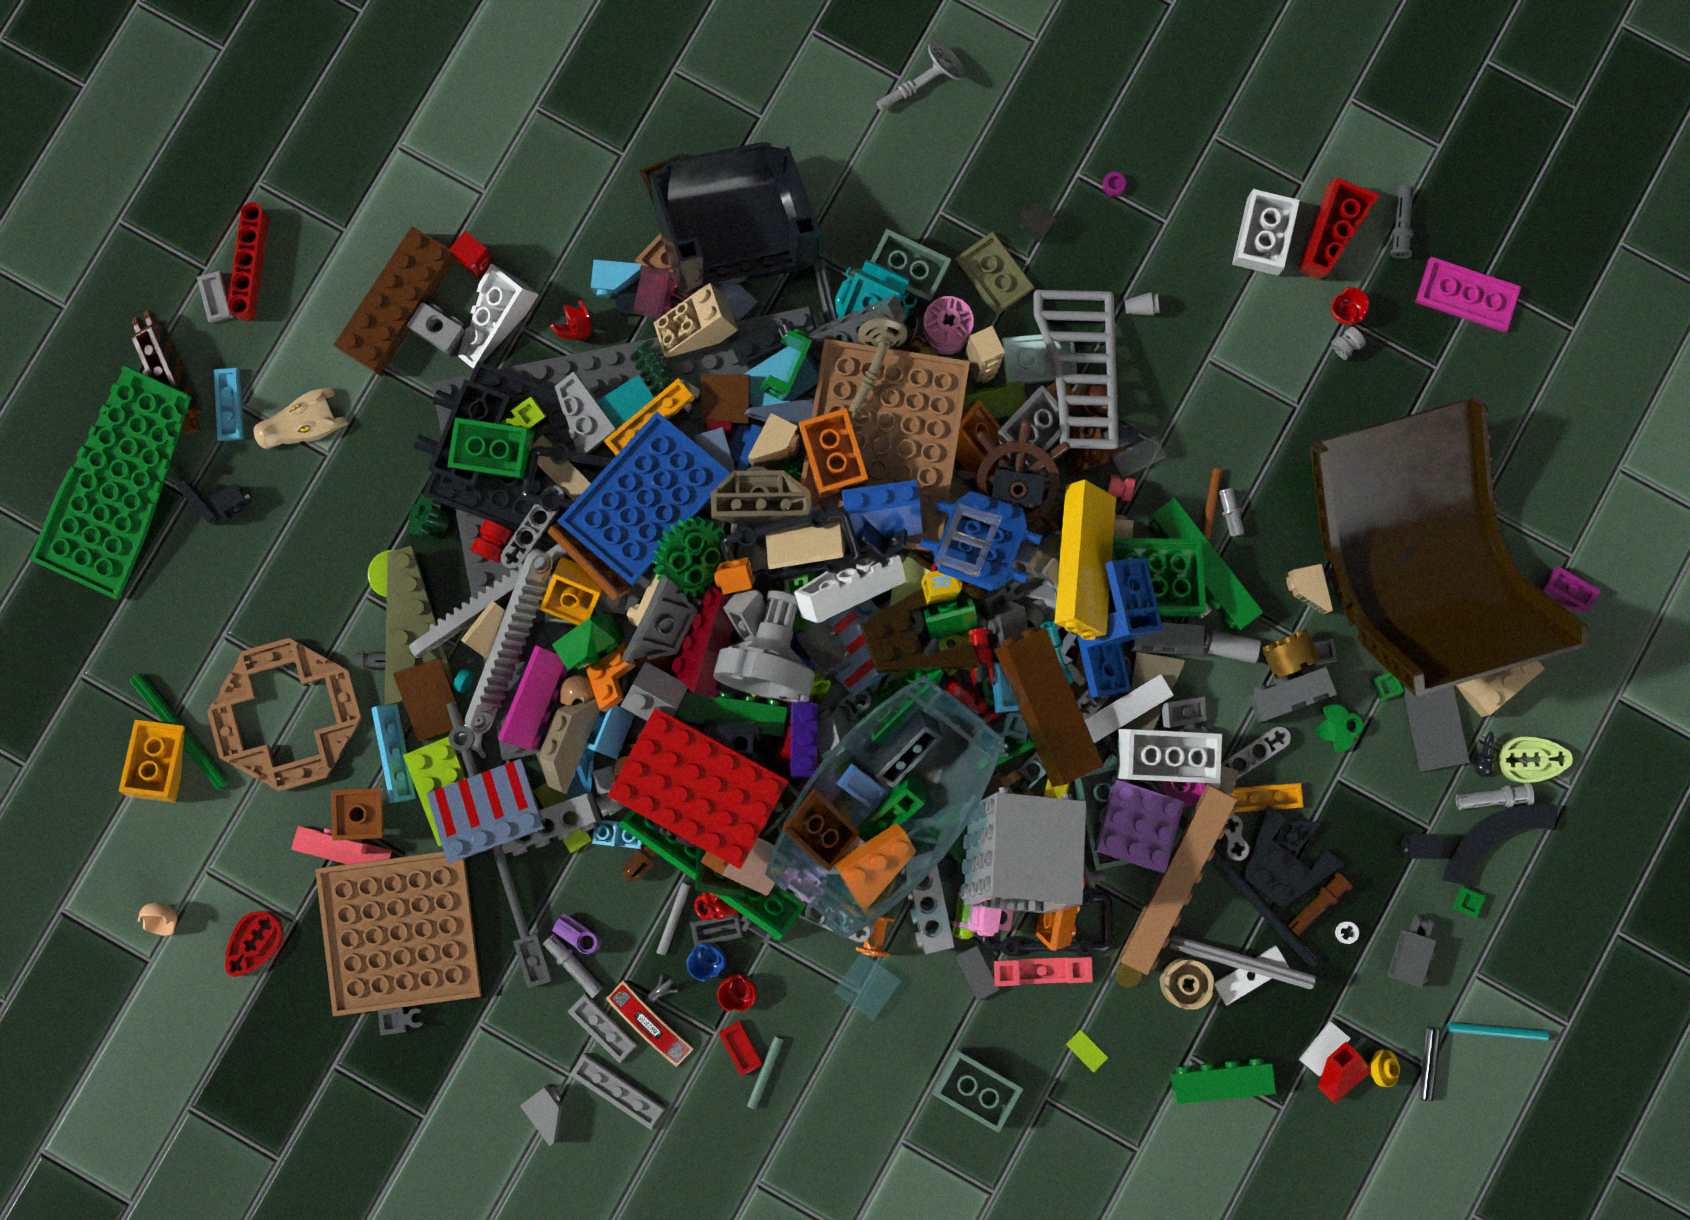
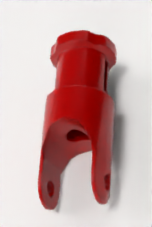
M979 628L969 630L968 636L971 637V643L979 664L986 666L989 670L990 685H992V651L989 649L988 644L990 629ZM971 667L972 683L975 686V668L972 669Z

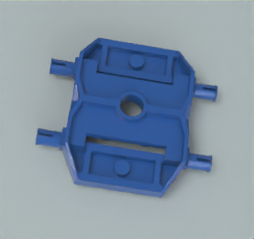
M973 491L961 497L955 504L938 499L935 509L949 513V520L940 542L922 537L919 547L934 551V562L939 573L991 591L1005 586L1006 582L1010 581V578L1025 584L1028 573L1014 569L1012 567L1021 543L1027 540L1039 545L1042 535L1026 529L1027 524L1022 508ZM966 516L977 521L1011 532V535L1003 533V531L1000 529H991L983 525H980L977 521L974 520H965L964 517ZM982 543L986 546V548L978 549L974 546V544Z

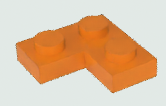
M624 643L587 669L599 710L607 712L624 700L618 679L636 666L634 659L633 663L630 664L622 659L628 647Z

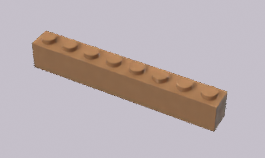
M1207 783L1170 855L1166 873H1161L1119 955L1122 963L1148 975L1150 969L1154 970L1160 959L1157 956L1161 948L1165 949L1171 938L1169 932L1172 926L1176 927L1181 919L1182 914L1179 913L1184 904L1188 905L1193 895L1191 889L1194 883H1199L1204 874L1202 867L1206 860L1210 861L1215 853L1213 846L1217 838L1221 840L1227 828L1225 823L1228 817L1232 818L1237 810V799L1233 795Z

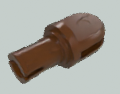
M645 846L642 850L636 849L633 852L634 855L624 865L622 874L624 877H627L628 881L635 882L639 880L649 868L652 869L654 866L653 859L657 856V853L648 846Z

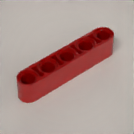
M248 202L241 209L228 299L229 311L242 321H249L256 314L269 222L267 213L255 202ZM255 212H259V216L256 219L251 220V215ZM251 235H256V238L253 242L247 243V240ZM253 258L250 265L244 266L246 259ZM249 280V286L241 289L242 283ZM246 303V309L243 312H238L239 306Z

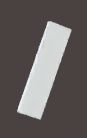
M1160 674L1094 713L1089 719H1086L1085 723L1093 742L1099 741L1172 697L1173 693L1163 676Z

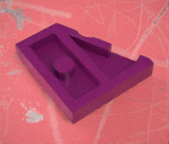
M1559 566L1555 567L1542 588L1543 592L1556 602H1559L1567 610L1589 611L1601 591Z

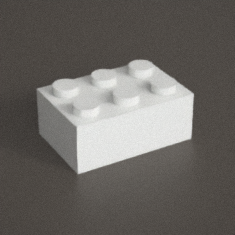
M1253 189L1247 198L1232 265L1278 276L1285 267L1300 200Z

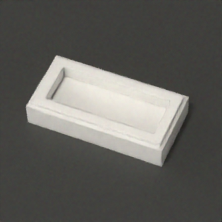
M1329 1021L1299 1060L1315 1074L1321 1076L1327 1058L1345 1041L1348 1042L1350 1037Z

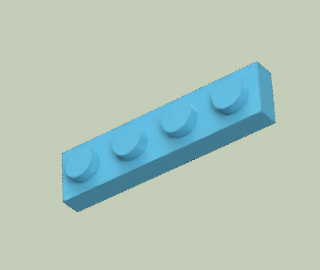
M398 704L373 707L371 709L390 803L416 799L412 777L403 756L407 754Z

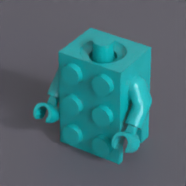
M866 259L862 271L858 270L854 278L849 276L852 267L846 270L847 280L843 281L835 297L838 318L896 294L899 302L903 301V309L907 315L903 320L905 323L910 314L909 309L914 308L917 304L916 298L912 305L905 303L909 294L904 295L910 279Z

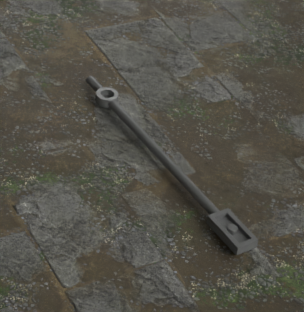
M456 702L446 704L454 728L449 734V743L454 749L461 751L469 777L478 775L470 749L475 742V734L467 726H463ZM461 733H464L467 736L466 742H461L459 740V735ZM502 846L494 847L492 850L520 938L514 940L513 943L527 987L531 988L550 982L553 978L539 934L530 935Z

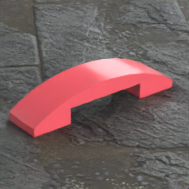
M1092 957L1028 958L994 961L995 986L1093 982Z

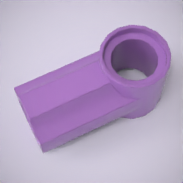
M563 913L552 929L553 932L571 943L583 954L597 952L601 947V938L596 932L589 930L566 913ZM588 935L594 940V945L591 949H586L583 945V940Z

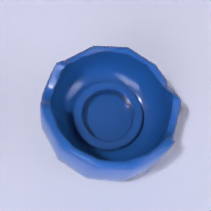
M710 942L700 943L692 949L686 961L687 970L693 978L706 982L712 977H718L723 972L726 965V955L717 944Z

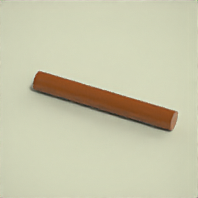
M1213 468L1201 531L1207 540H1210L1223 471L1218 468Z

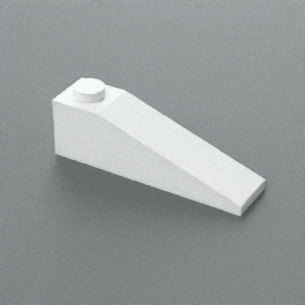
M494 264L489 266L479 283L477 292L480 293L476 306H472L471 313L473 317L471 324L465 330L458 354L473 369L477 361L483 363L526 316L539 295L523 281Z

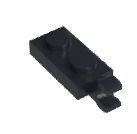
M792 321L782 325L779 329H776L773 323L730 345L742 368L785 347L780 342L782 337L789 330L794 331L796 328Z

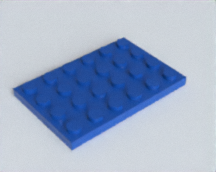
M656 411L558 519V523L630 585L634 586L654 564L652 559L658 557V554L653 552V549L660 548L661 546L658 544L657 539H665L662 531L670 533V524L678 527V519L687 522L688 516L695 518L711 500L710 493L731 473Z

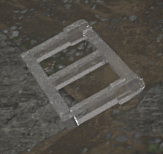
M959 504L937 555L936 563L978 577L998 526L1002 521L1001 516ZM962 515L991 524L986 540L956 531ZM952 539L981 548L975 565L946 556Z

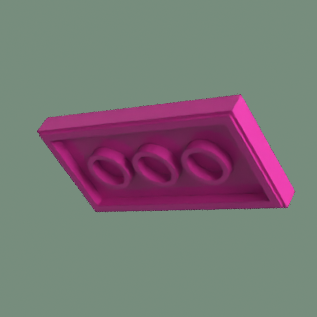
M1430 257L1415 303L1506 332L1512 319L1521 286Z

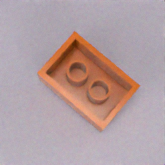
M847 408L798 422L799 431L820 499L842 493V490L868 485V476Z

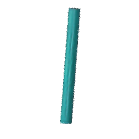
M1448 1023V1032L1543 1041H1548L1549 1038L1548 1031Z

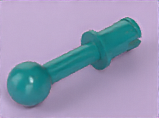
M1045 622L1041 624L1040 628H1046L1069 685H1071L1073 675L1065 667L1060 650L1064 646V642L1059 637L1057 625L1055 622Z

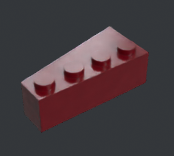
M709 584L704 593L698 612L682 642L676 659L673 661L670 672L694 694L717 698L719 689H716L718 680L713 677L719 651L732 646L730 636L732 631H736L723 607L736 592L723 595L721 587H717L714 584Z

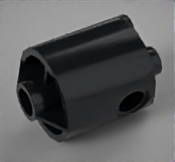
M705 720L703 730L705 734L738 751L737 747L740 742L748 741L747 748L738 752L761 764V753L757 750V743H762V728H760V725H757L756 721Z

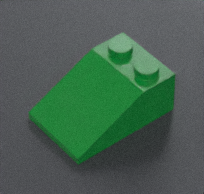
M455 418L448 467L524 479L535 431L523 427Z

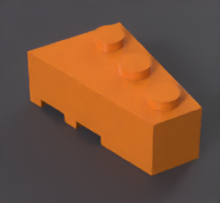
M896 823L840 858L834 866L858 906L865 912L916 853V850L906 832Z

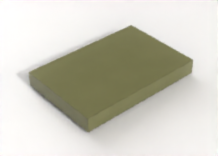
M994 232L985 236L954 260L995 316H998L1035 289Z

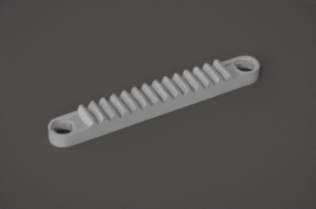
M559 544L546 552L553 560L551 570L557 567L561 557L566 559L571 557ZM543 557L535 561L534 568L542 566L544 562ZM523 564L518 565L519 571L510 570L511 576L503 575V582L495 580L494 587L487 586L486 592L479 591L478 598L470 597V603L463 602L462 609L455 607L454 614L447 613L446 619L439 618L438 625L430 624V631L409 645V649L414 657L419 658L428 654L474 623L491 601L501 605L511 598Z
M541 549L532 550L524 561L466 714V726L473 733L483 734L487 732L492 726L498 708H502L501 700L505 699L504 692L509 689L508 682L512 681L511 674L516 671L515 663H519L518 655L523 653L522 645H526L525 637L530 635L528 629L533 627L532 619L536 618L535 611L540 608L539 600H543L542 593L547 590L546 582L553 566V560L548 553ZM543 557L544 562L542 566L534 568L535 561ZM483 715V722L480 725L474 726L475 719Z

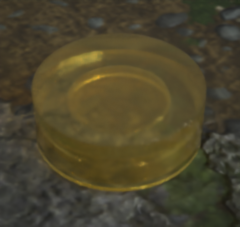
M1123 963L1118 966L1115 976L1120 985L1132 988L1140 982L1141 972Z

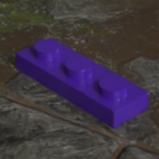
M792 702L790 778L815 779L817 777L818 703Z

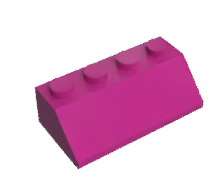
M535 646L498 737L499 740L532 752L535 748H539L544 736L541 734L544 724H549L553 714L550 711L553 701L557 702L559 699L562 679H567L570 672L559 655Z

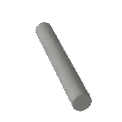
M681 883L656 952L658 954L666 956L691 887L688 884Z

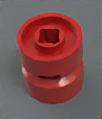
M484 519L480 527L482 537L475 538L470 551L493 562L500 563L501 554L504 550L502 545L509 543L514 532Z

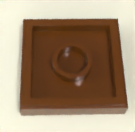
M701 375V424H707V420L732 421V424H750V417L745 416L746 410L750 409V375Z

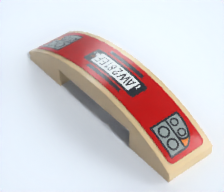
M624 980L606 998L615 1010L650 1045L676 1067L694 1049L677 1031L675 1032Z

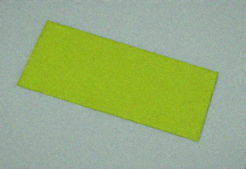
M1081 1029L1066 1044L1093 1073L1108 1059Z

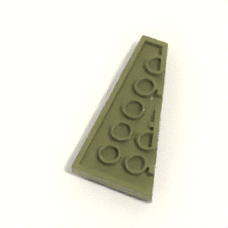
M413 546L388 552L385 705L402 701L393 676L394 672L441 657L451 686L455 680L444 644L419 658H415L409 649L411 643L430 631V624L437 625Z

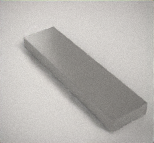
M585 1053L570 1073L579 1082L650 1130H652L666 1109Z

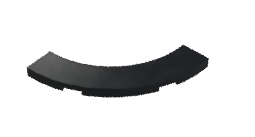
M1546 804L1519 805L1503 809L1484 818L1462 837L1461 842L1448 860L1442 880L1469 886L1471 875L1479 859L1494 843L1507 835L1526 829L1554 830L1559 806Z

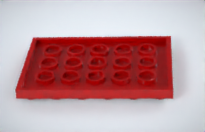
M655 707L607 796L741 869L789 779L664 710Z

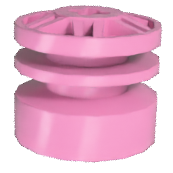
M943 296L934 300L927 307L923 318L922 336L925 343L938 350L940 354H954L961 351L967 345L974 326V316L970 307L963 300L954 296ZM946 319L948 322L952 320V326L949 324L944 325V320Z

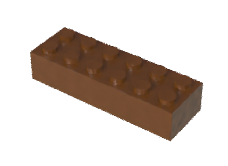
M412 226L333 346L344 355L380 376L409 333L410 329L406 325L422 302L426 305L428 304L455 263L456 258L450 249Z

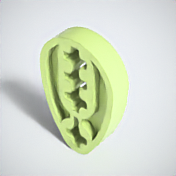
M1517 737L1507 741L1502 746L1498 757L1502 773L1508 779L1517 783L1539 782L1552 778L1570 767L1573 760L1570 751L1564 747L1537 737ZM1510 753L1513 758H1520L1522 755L1528 758L1536 755V757L1541 759L1540 762L1536 763V766L1535 762H1526L1524 767L1523 763L1517 762L1512 763L1511 767V763L1506 762V758L1510 757ZM1559 754L1565 758L1560 764L1558 761H1549L1550 757H1556Z

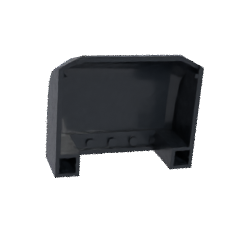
M760 142L670 160L664 164L662 170L656 174H650L652 197L658 226L680 291L695 293L708 283L718 288L806 269L818 261L821 231L790 147L786 146V149L771 147L772 143Z

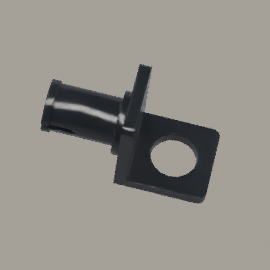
M868 521L865 522L862 540L858 541L861 551L859 558L874 550L885 559L906 547L908 531L904 528L885 538ZM901 538L899 543L895 547H892L893 542L896 539Z

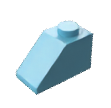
M594 260L591 280L593 294L600 298H610L611 295H619L643 275L642 265Z

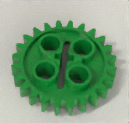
M688 516L687 522L678 519V527L670 524V533L662 531L665 539H657L658 544L661 546L660 548L653 549V552L658 554V557L652 559V562L658 565L653 569L659 575L657 577L658 581H661L663 575H667L685 596L689 594L695 597L697 591L702 595L705 593V587H708L709 584L715 581L714 573H716L719 564L726 562L720 546L721 540L726 534L721 532V528L708 519L704 520L697 516L695 520ZM694 536V540L689 544V540ZM710 551L709 556L705 558L707 552ZM678 555V559L673 563V559ZM694 570L693 575L689 578L690 573Z

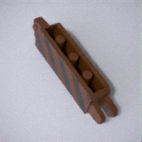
M147 310L144 312L147 327L139 317H135L132 320L136 331L132 336L133 343L148 376L191 395L182 428L186 434H195L201 430L196 418L202 412L166 327L160 325L156 314L152 310Z

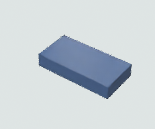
M852 763L836 783L873 812L889 793Z

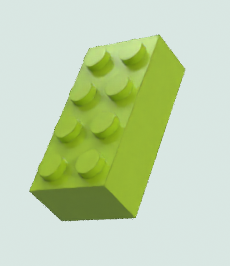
M449 737L403 755L438 846H442L427 793L469 778L461 753L450 745Z

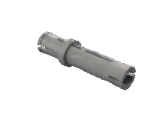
M554 933L542 944L557 959L556 963L558 965L561 964L587 991L591 998L604 988L572 954L573 951L571 949L568 950Z

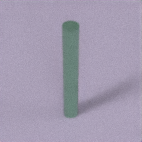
M774 1036L747 1107L756 1110L784 1039Z

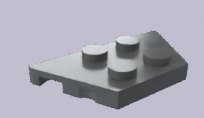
M663 575L622 657L628 664L633 663V659L645 657L647 660L661 655L669 656L676 654L698 612L667 575Z

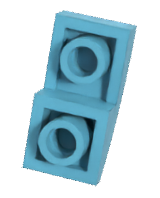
M601 820L594 823L592 844L637 849L645 847V844L619 826L621 822Z

